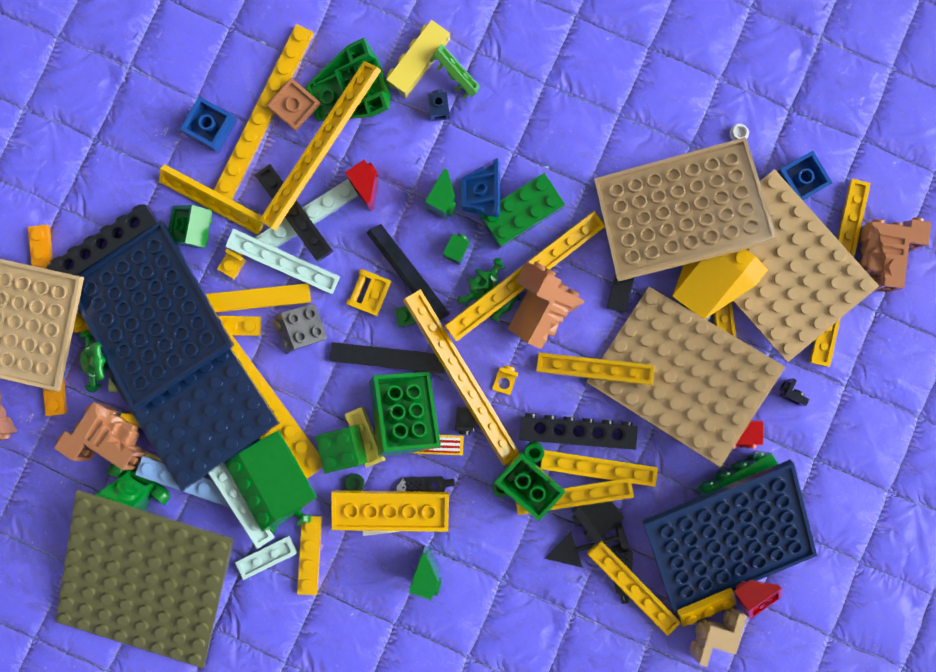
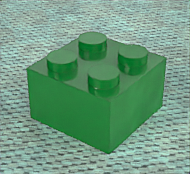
M359 424L315 436L324 474L360 466L368 462Z

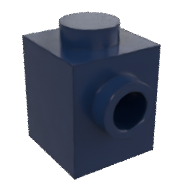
M435 90L428 94L431 121L450 119L447 92Z

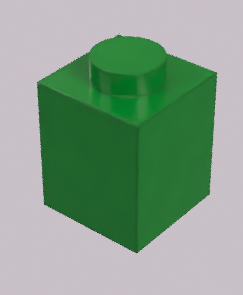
M460 233L457 235L452 234L443 252V257L460 265L470 246L468 237Z

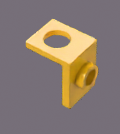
M504 365L503 368L499 367L492 390L511 395L515 379L518 376V372H514L515 368ZM501 378L509 380L510 385L507 389L499 387L498 382Z

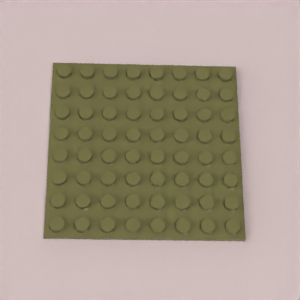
M77 490L75 492L55 622L204 668L234 539Z

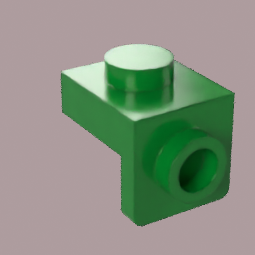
M407 306L395 308L398 327L417 324Z

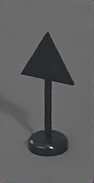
M622 523L615 525L617 536L602 540L604 544L619 540L623 550L630 549ZM570 532L545 559L583 568L578 552L590 549L596 543L593 542L576 547L572 532Z

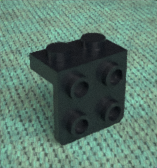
M613 501L576 506L571 510L574 514L572 519L578 527L580 525L584 527L586 538L590 542L594 541L596 544L603 540L602 536L624 519Z

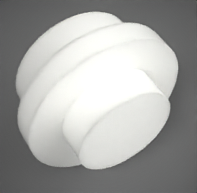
M735 124L730 129L729 135L732 140L748 138L749 130L743 124Z

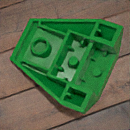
M364 37L347 45L305 86L306 90L321 103L314 111L318 122L325 121L363 61L377 66L381 71L350 119L374 117L389 110L391 94L380 61Z

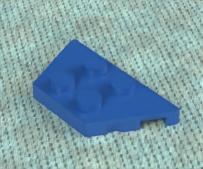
M498 158L492 160L494 164L485 169L482 166L475 172L462 178L461 208L463 211L500 217V162Z

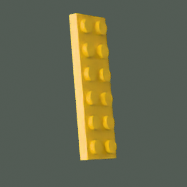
M332 490V530L448 532L449 492Z

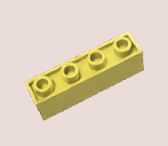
M433 20L429 24H425L420 31V36L417 39L414 38L410 43L408 52L406 54L403 53L398 59L399 64L396 68H392L386 76L388 86L393 90L397 89L400 95L407 98L431 66L430 59L437 47L441 44L446 46L449 42L450 33Z

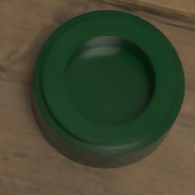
M357 473L349 475L345 480V488L348 491H361L365 484L364 478Z

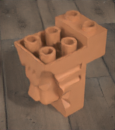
M914 217L912 220L904 221L903 223L893 222L892 224H887L884 220L875 219L861 226L858 240L859 243H862L860 248L862 257L859 264L879 285L874 291L889 293L904 289L908 251L929 245L932 222L924 221V218Z
M526 261L515 282L528 291L507 329L526 343L542 349L547 342L548 336H554L563 319L567 317L570 311L573 312L579 305L583 304L584 300L578 297V292L571 288L568 289V286L561 283V280L555 277L556 273L545 268V266L536 261L534 264Z
M93 402L86 408L84 417L74 427L75 431H65L62 433L54 449L72 461H91L95 453H98L121 470H137L142 456L147 454L142 447L136 445L140 435L138 426L127 422L119 416L120 412L111 404Z

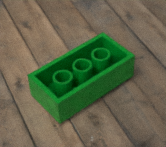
M543 173L500 200V217L480 214V219L499 249L562 210L565 203L546 174Z
M753 451L748 455V459L744 461L738 460L731 465L732 468L725 471L724 469L717 472L712 480L706 479L698 484L699 487L695 491L700 497L775 466L778 463L770 452Z

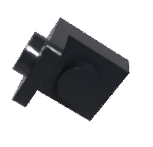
M794 378L785 380L780 388L782 391L780 396L798 406H807L810 399L804 396L805 393L797 389L793 390L797 380Z
M457 407L455 430H458L459 434L470 435L471 431L475 432V419L468 407Z

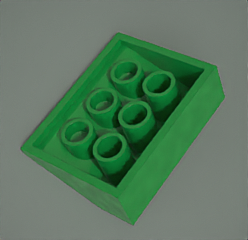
M430 372L374 375L369 381L378 456H397L440 448L441 443Z
M279 430L241 451L225 463L262 532L275 529L317 498Z

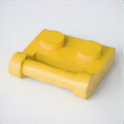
M360 269L358 273L359 278L346 304L378 317L392 281ZM369 278L371 281L363 301L358 303L357 300L365 280Z

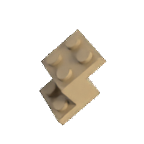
M732 607L724 612V624L705 618L701 619L695 628V641H692L690 645L691 656L699 665L707 667L713 648L736 655L747 615L739 609Z

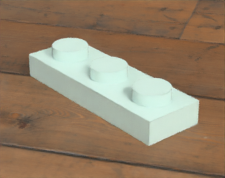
M287 536L235 563L243 580L296 555L297 551L290 536Z

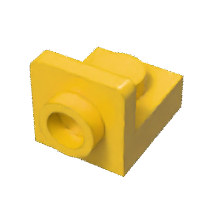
M226 248L225 252L227 254L217 269L235 280L247 260L242 258L243 254Z

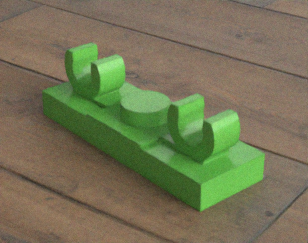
M443 44L437 47L430 62L432 63L434 60L440 62L436 68L437 70L442 69L443 66L446 68L449 77L459 83L455 90L458 91L461 88L465 90L462 96L463 99L469 94L473 97L480 87L478 83Z

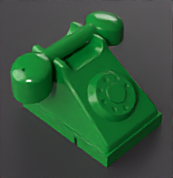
M532 441L525 446V454L518 451L514 458L500 471L499 476L493 481L492 489L498 497L509 495L540 521L566 491L534 463L543 459L544 449L539 442Z
M113 463L106 473L118 477V479L95 494V496L146 511L152 496L163 505H166L170 499L169 491L161 484L135 475L137 470H121Z

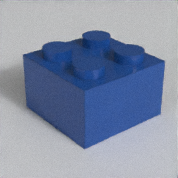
M199 96L180 130L186 136L219 153L236 125L237 120L229 112Z
M813 150L777 171L802 200L833 183Z

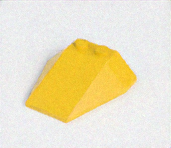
M747 249L685 264L682 267L672 297L695 314L706 319L756 286L768 269Z

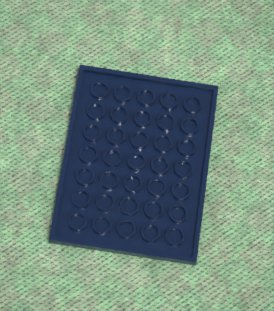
M162 220L78 275L84 277L78 309L95 341L102 345L101 352L131 409L137 411L234 346L232 339Z
M232 348L137 411L131 409L105 360L104 370L181 491L192 486L280 424Z
M791 459L642 520L674 615L678 614L677 610L729 588L734 591L736 590L735 587L743 581L746 583L750 580L758 581L817 556L795 464Z

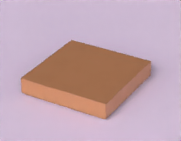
M290 78L266 107L297 132L321 103L294 79Z

